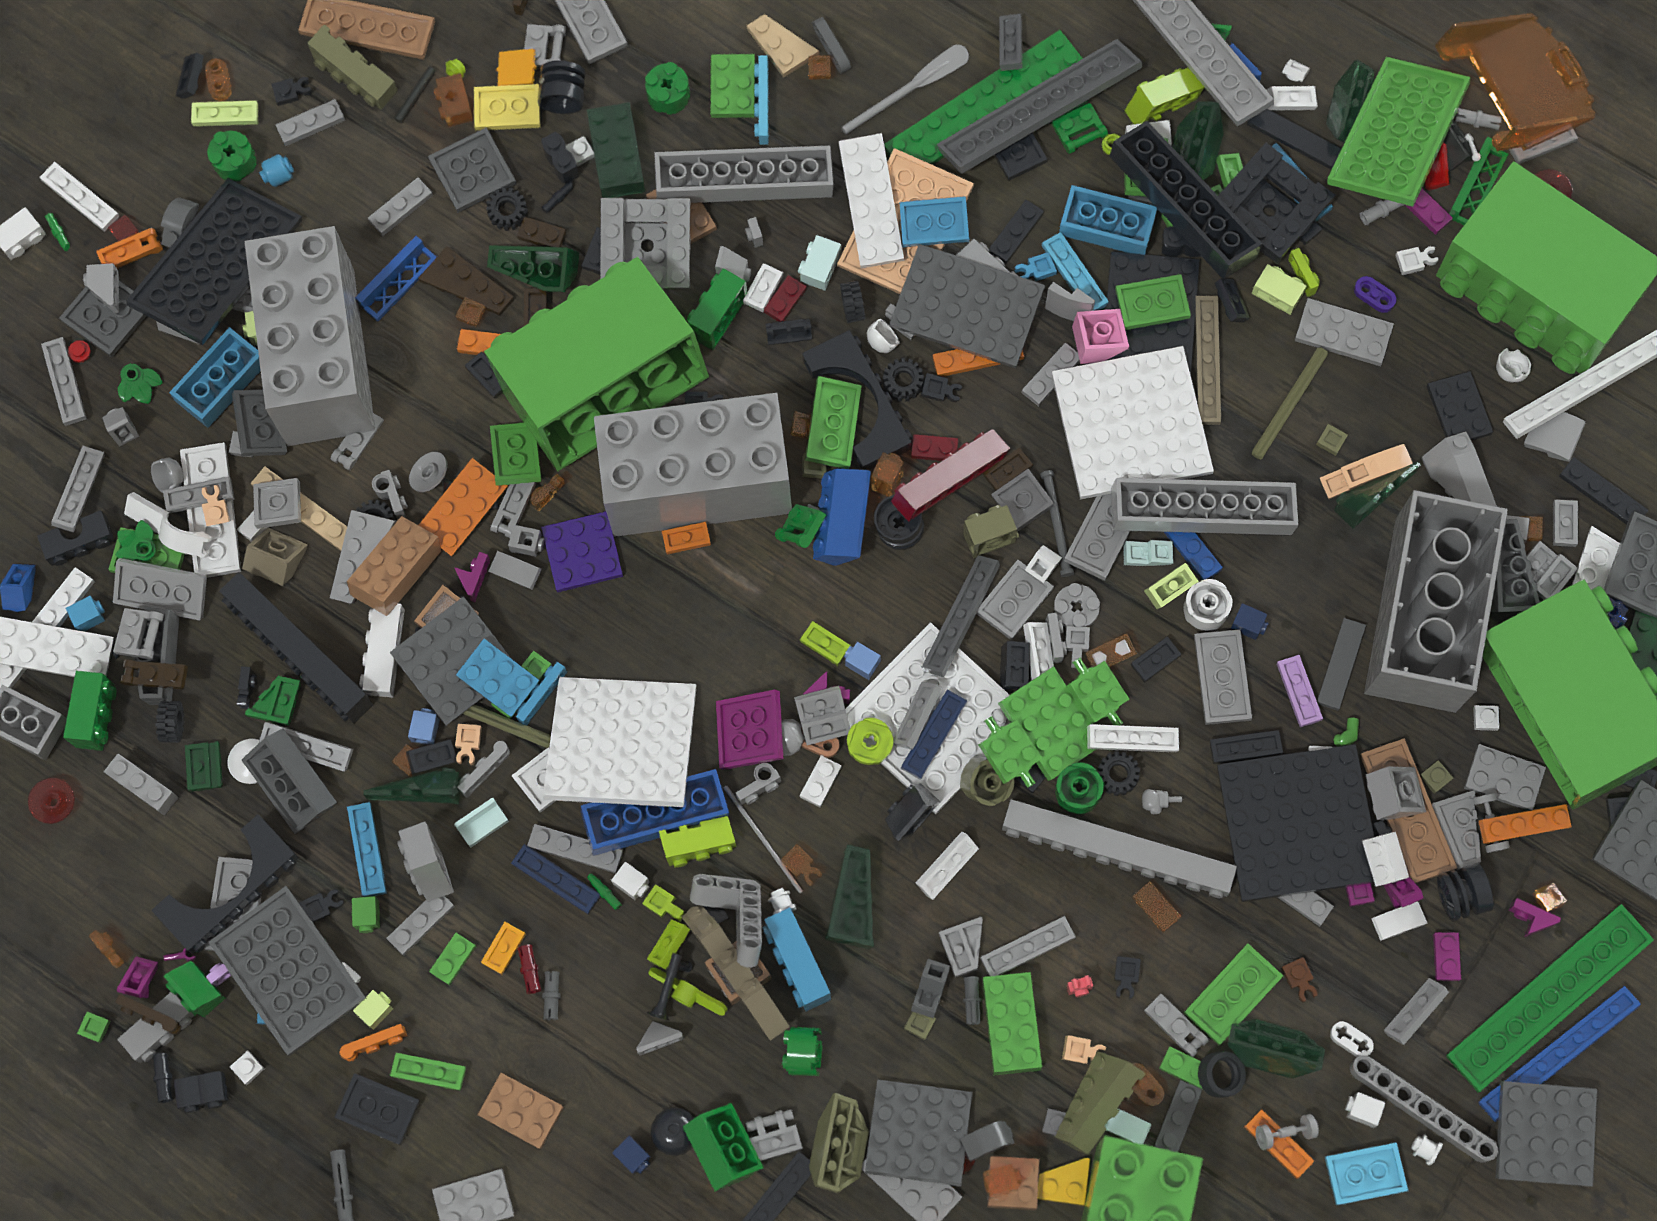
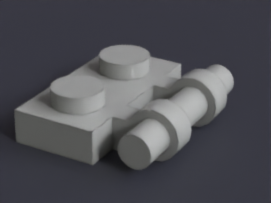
M782 1110L775 1111L774 1115L761 1118V1116L755 1117L753 1121L746 1123L748 1132L758 1130L759 1136L750 1138V1141L760 1161L803 1149L796 1125L786 1127L785 1121L794 1119L792 1110L784 1112ZM778 1123L780 1130L770 1133L765 1132L764 1127Z

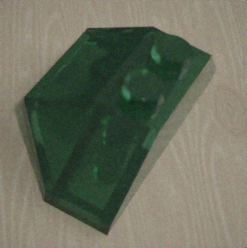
M1354 60L1336 83L1326 125L1334 137L1345 143L1374 83L1373 69L1359 60Z
M1198 102L1194 106L1195 108L1178 125L1172 146L1202 180H1205L1214 172L1224 134L1218 102Z
M1258 1019L1231 1024L1228 1046L1245 1066L1291 1079L1322 1070L1325 1049L1322 1046H1318L1313 1039L1302 1031Z

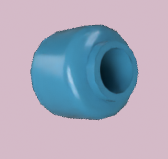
M278 154L263 161V170L259 173L265 183L269 182L273 187H277L289 181L294 170L288 158H283Z

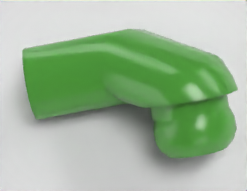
M1347 719V730L1341 735L1337 734L1334 736V744L1337 747L1351 745L1357 740L1359 719Z

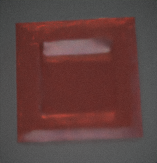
M126 215L108 227L118 241L139 233L138 229Z

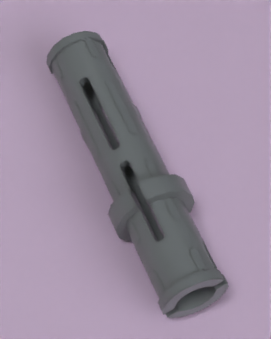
M345 1150L331 1151L336 1194L334 1203H337L339 1221H354L351 1205L353 1195H350ZM339 1165H340V1171H341L342 1184H341V1180H340Z

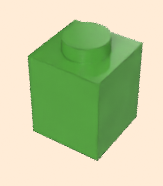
M376 897L352 898V926L359 930L360 933H371L373 929L380 928L379 900Z

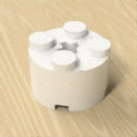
M1205 579L1194 584L1189 589L1184 602L1186 621L1200 630L1218 629L1224 624L1232 608V597L1226 586L1213 579ZM1206 602L1210 603V608L1205 607Z

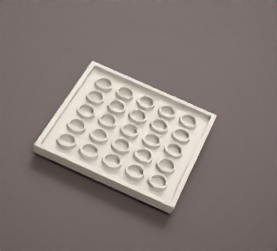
M1183 346L1052 371L1051 375L1080 499L1111 494V487L1116 478L1184 480L1213 474L1214 470Z
M930 622L845 710L850 728L863 719L876 718L886 723L894 740L921 682L937 684L942 688L928 721L947 689L967 700L965 707L921 780L901 769L911 749L898 747L893 743L890 755L881 763L906 787L911 784L914 786L921 783L940 801V804L933 810L937 814L961 789V773L965 765L973 757L985 756L978 744L986 740L992 732L984 721L993 716L999 727L1006 726L1010 721L998 705L1009 694L960 649H958L945 677L923 671L922 665L939 633V630ZM873 736L863 740V742H866L867 747L877 743L874 741Z
M559 677L543 799L684 807L696 684Z

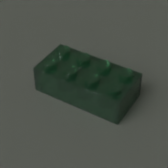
M630 102L587 109L602 198L646 192Z

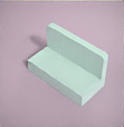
M491 798L454 825L471 848L509 821L495 800Z

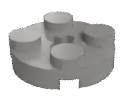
M1073 583L1063 588L1057 594L1054 602V611L1057 613L1058 620H1062L1065 628L1067 626L1090 627L1098 617L1100 601L1095 592L1089 587ZM1079 602L1083 610L1081 612L1079 610L1073 612L1071 604Z

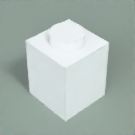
M1043 545L1034 555L1025 571L1044 583L1062 557Z
M627 862L622 865L611 880L613 885L635 901L638 897L642 898L649 889L648 878Z
M1358 1092L1354 1097L1350 1096L1345 1107V1110L1348 1111L1347 1118L1374 1128L1378 1126L1385 1103Z

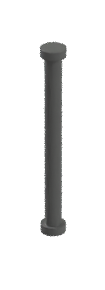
M1052 470L1040 473L1041 479H1044L1047 495L1055 505L1050 509L1058 553L1062 557L1060 560L1062 567L1060 574L1061 577H1068L1074 575V569L1071 568L1069 563L1064 561L1068 551L1052 478L1054 477V472Z

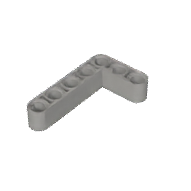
M706 874L695 875L692 881L690 901L700 906L736 910L737 962L744 967H755L758 964L762 945L760 884L749 879Z

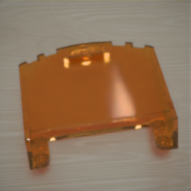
M1532 13L1455 23L1435 44V48L1444 61L1457 58L1465 59L1466 57L1469 59L1505 119L1510 130L1497 132L1492 137V145L1497 151L1519 147L1525 151L1587 123L1595 117V111L1591 107V104L1594 102L1593 95L1588 94L1587 87L1589 83L1578 61L1563 41L1558 43L1551 35L1553 30L1549 26L1546 29L1536 22L1538 17Z

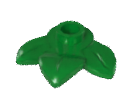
M127 364L121 370L122 381L118 386V394L123 402H127L134 397L141 403L149 404L152 397L151 387L161 385L162 380L152 369H141L136 364ZM135 371L136 376L129 378L128 372Z
M140 520L135 531H118V540L122 548L115 555L118 558L132 561L137 559L140 561L151 560L156 554V546L152 542L154 532L149 524ZM144 548H149L146 554H142Z

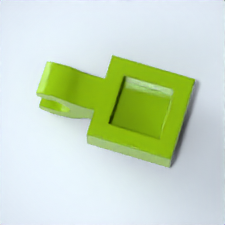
M656 884L642 903L643 906L662 918L667 912L681 922L682 916L685 914L683 910L672 904L676 898Z

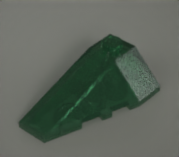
M442 768L441 771H433L364 790L363 795L367 800L459 804L460 790L458 786L460 785L461 776L458 772H455V769Z

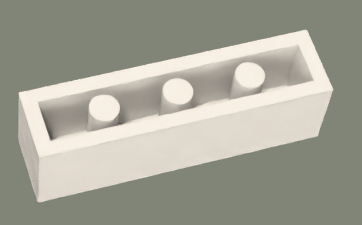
M397 604L388 616L375 609L370 608L369 610L371 628L370 631L367 630L366 632L368 650L363 654L365 673L364 675L361 674L360 688H362L367 696L392 698L394 696L398 663L389 652L400 645L405 612L402 604Z

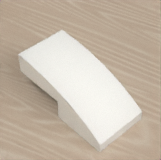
M1419 902L1372 918L1381 941L1427 924Z

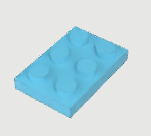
M1397 1143L1325 1157L1336 1205L1408 1191Z

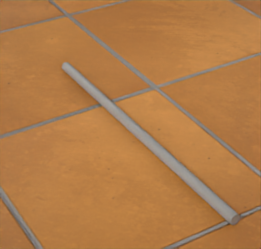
M726 785L724 787L726 793L799 894L802 893L803 890Z

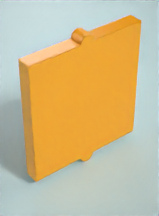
M535 49L499 52V67H497L498 86L534 84V69L537 67L535 65Z

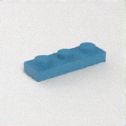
M558 662L554 666L551 665L544 674L545 679L542 683L536 684L532 689L529 700L519 706L516 711V718L521 724L526 726L529 724L558 685L559 677L565 676L567 671L563 665Z

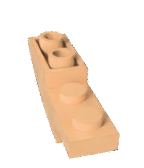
M1402 444L1343 466L1341 469L1321 477L1320 481L1328 499H1331L1364 484L1372 483L1410 467L1413 463L1405 445Z

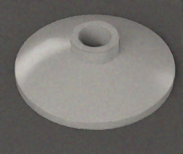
M430 452L422 456L411 469L409 475L410 486L417 492H427L435 488L442 481L447 471L445 456L439 452Z

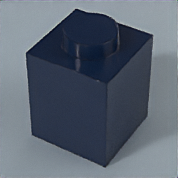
M1242 603L1231 630H1240L1242 635L1256 640L1259 634L1264 635L1268 626V622H1265L1267 614Z
M630 1136L612 1152L633 1175L637 1172L639 1174L643 1173L650 1165L648 1161L651 1157Z

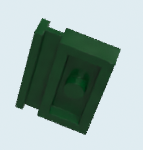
M215 741L214 743L185 745L188 791L223 788L220 743Z

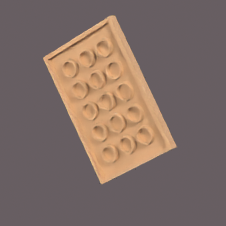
M894 148L887 165L904 261L861 269L855 233L853 231L837 266L901 294L918 246L903 247L900 202L965 196L967 201L974 183ZM945 244L925 246L942 251Z

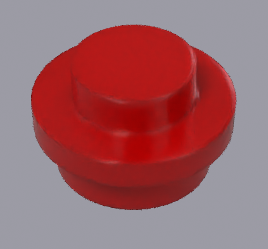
M75 341L68 348V355L74 362H85L91 354L90 346L84 341Z

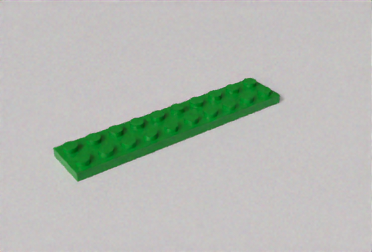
M1061 30L1022 54V69L997 70L884 144L885 151L891 156L895 148L934 165L944 158L938 151V143L1083 58Z
M1622 904L1619 905L1448 1053L1446 1057L1479 1093L1653 942L1654 939Z

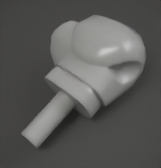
M1147 789L1142 794L1143 808L1150 810L1151 814H1160L1162 808L1168 807V802H1182V796H1168L1167 791Z

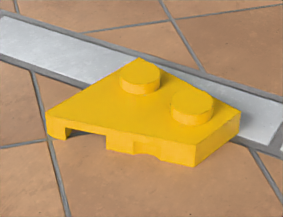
M1090 1158L1039 1174L1037 1199L1084 1206Z

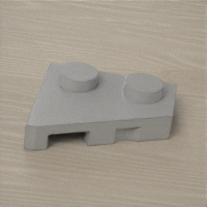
M982 917L939 932L955 977L972 972L978 968Z

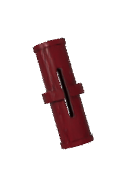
M523 945L518 947L521 961L520 973L523 974L526 993L535 994L541 992L537 972L539 967L534 959L533 946Z

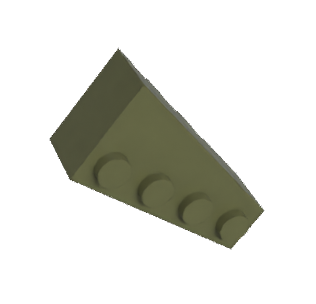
M324 24L307 43L315 60L314 64L321 71L327 70L335 81L345 83L353 94L357 95L359 93L370 106H377L382 110L398 91L395 82L374 64L371 63L368 66L367 60L357 50L352 53L341 37L338 36L335 39L331 36L330 29Z
M1097 1051L1055 1137L1069 1147L1089 1154L1105 1132L1107 1121L1116 1117L1120 1111L1117 1109L1125 1097L1129 1098L1134 1091L1132 1089L1133 1085L1138 1079L1142 1080L1146 1073L1128 1061Z

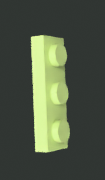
M258 102L192 103L191 123L193 126L258 124Z

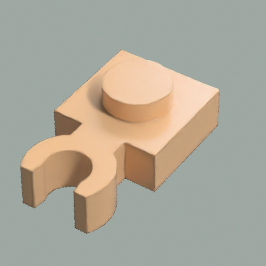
M218 484L214 485L215 493L213 495L208 494L206 487L202 488V495L208 500V503L202 504L206 526L230 522L226 500L218 499L220 494Z
M458 724L455 743L456 748H461L456 757L458 764L462 763L464 756H469V764L474 765L475 756L472 750H479L482 731L480 725Z
M1066 1036L1062 1060L1087 1064L1088 1057L1092 1061L1098 1049L1106 1050V1047L1103 1045L1090 1047L1091 1040Z

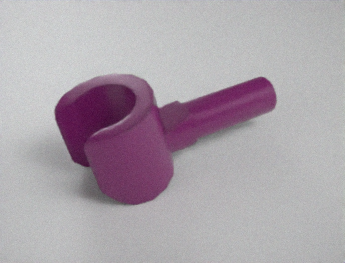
M184 948L183 952L164 955V961L185 959L189 962L194 961L196 956L187 957L186 953L188 951Z

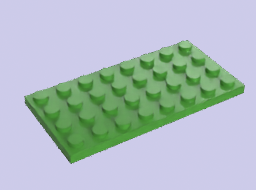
M1386 57L1329 174L1327 184L1413 207L1467 91L1470 77Z

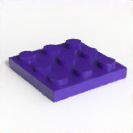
M606 512L542 527L557 593L623 577L613 532Z

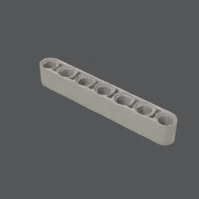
M1361 1055L1351 1062L1350 1072L1354 1078L1476 1161L1485 1163L1497 1156L1498 1147L1493 1140L1372 1058ZM1359 1061L1367 1065V1073L1358 1071L1357 1063ZM1379 1075L1387 1078V1087H1381L1378 1084L1377 1077ZM1399 1089H1404L1408 1093L1407 1101H1402L1398 1098L1397 1092ZM1419 1103H1424L1428 1106L1429 1112L1427 1115L1419 1112ZM1439 1117H1445L1449 1121L1448 1129H1443L1439 1126ZM1461 1130L1469 1134L1470 1139L1468 1143L1460 1140L1459 1133ZM1482 1144L1487 1145L1490 1149L1488 1157H1484L1480 1153V1146Z

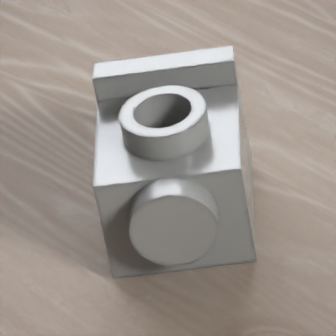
M513 525L508 547L512 553L517 552L537 557L538 551L542 552L545 539L542 538L540 530ZM526 541H532L531 546H527L524 544Z

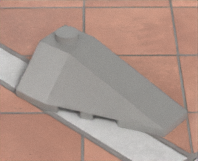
M1467 432L1443 439L1422 456V461L1430 477L1435 482H1438L1449 496L1455 499L1497 507L1480 460Z

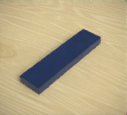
M948 689L946 690L921 732L918 742L903 762L902 770L920 780L922 779L965 707L966 699Z
M525 844L511 862L513 866L587 915H589L601 897L598 892Z

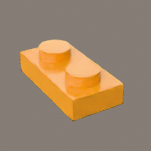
M504 922L481 963L503 975L525 937V932Z

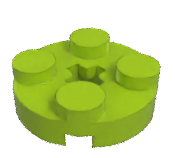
M866 718L855 723L850 728L847 736L849 754L856 761L865 765L881 764L890 755L893 748V736L886 723L876 718ZM870 736H873L874 741L877 742L876 745L867 747L866 742H863L864 738L868 739Z

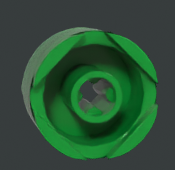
M668 62L658 65L645 77L647 99L655 111L675 114L686 107L690 96L689 81L684 70L676 66L675 63Z
M237 131L217 132L209 143L207 150L209 161L222 179L226 180L229 178L236 182L254 171L256 156L245 135Z
M1086 763L1071 764L1059 774L1055 795L1058 804L1066 811L1074 814H1084L1092 811L1099 803L1103 793V780L1093 766ZM1077 785H1082L1081 788L1083 790L1081 792H1077Z
M791 1027L790 1030L784 1031V1044L787 1045V1054H783L782 1066L783 1069L788 1071L789 1075L819 1076L816 1068H821L822 1041H817V1035H822L820 1028Z

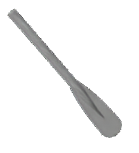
M954 45L925 66L911 82L842 126L843 132L848 134L914 89L931 84L966 64L969 58L967 49L962 45Z

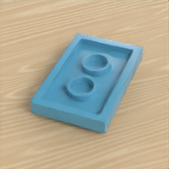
M966 196L900 202L903 247L918 246L919 244L936 245L969 242Z
M486 639L481 641L456 674L458 678L510 717H512L539 681Z

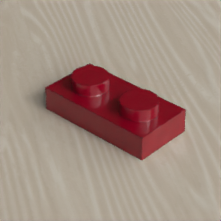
M788 275L764 308V313L778 322H784L806 292L807 286Z
M914 434L911 458L942 461L948 453L957 452L958 438Z

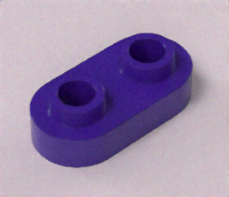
M1368 276L1357 280L1354 292L1359 299L1382 313L1389 312L1394 308L1396 296L1390 289ZM1362 288H1367L1369 292H1363ZM1380 300H1385L1387 304H1381Z

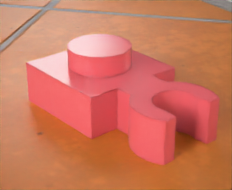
M1089 976L1081 979H1072V982L1067 984L1068 994H1075V997L1089 994L1088 990L1093 988L1092 979Z

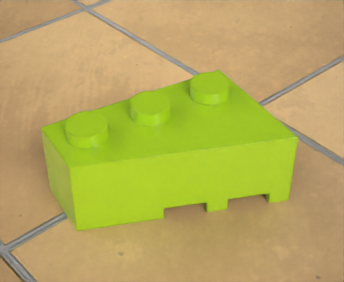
M1180 68L1170 75H1161L1154 81L1141 83L1136 88V93L1124 111L1134 125L1142 124L1153 118L1155 121H1158L1162 118L1160 114L1172 109L1174 112L1195 101L1204 89V86L1189 68L1183 70Z
M728 816L702 821L699 825L687 828V825L679 826V831L668 834L666 829L659 831L669 866L674 865L675 868L688 864L687 861L697 859V861L710 858V854L717 852L720 855L727 854L733 851L732 848L736 847Z

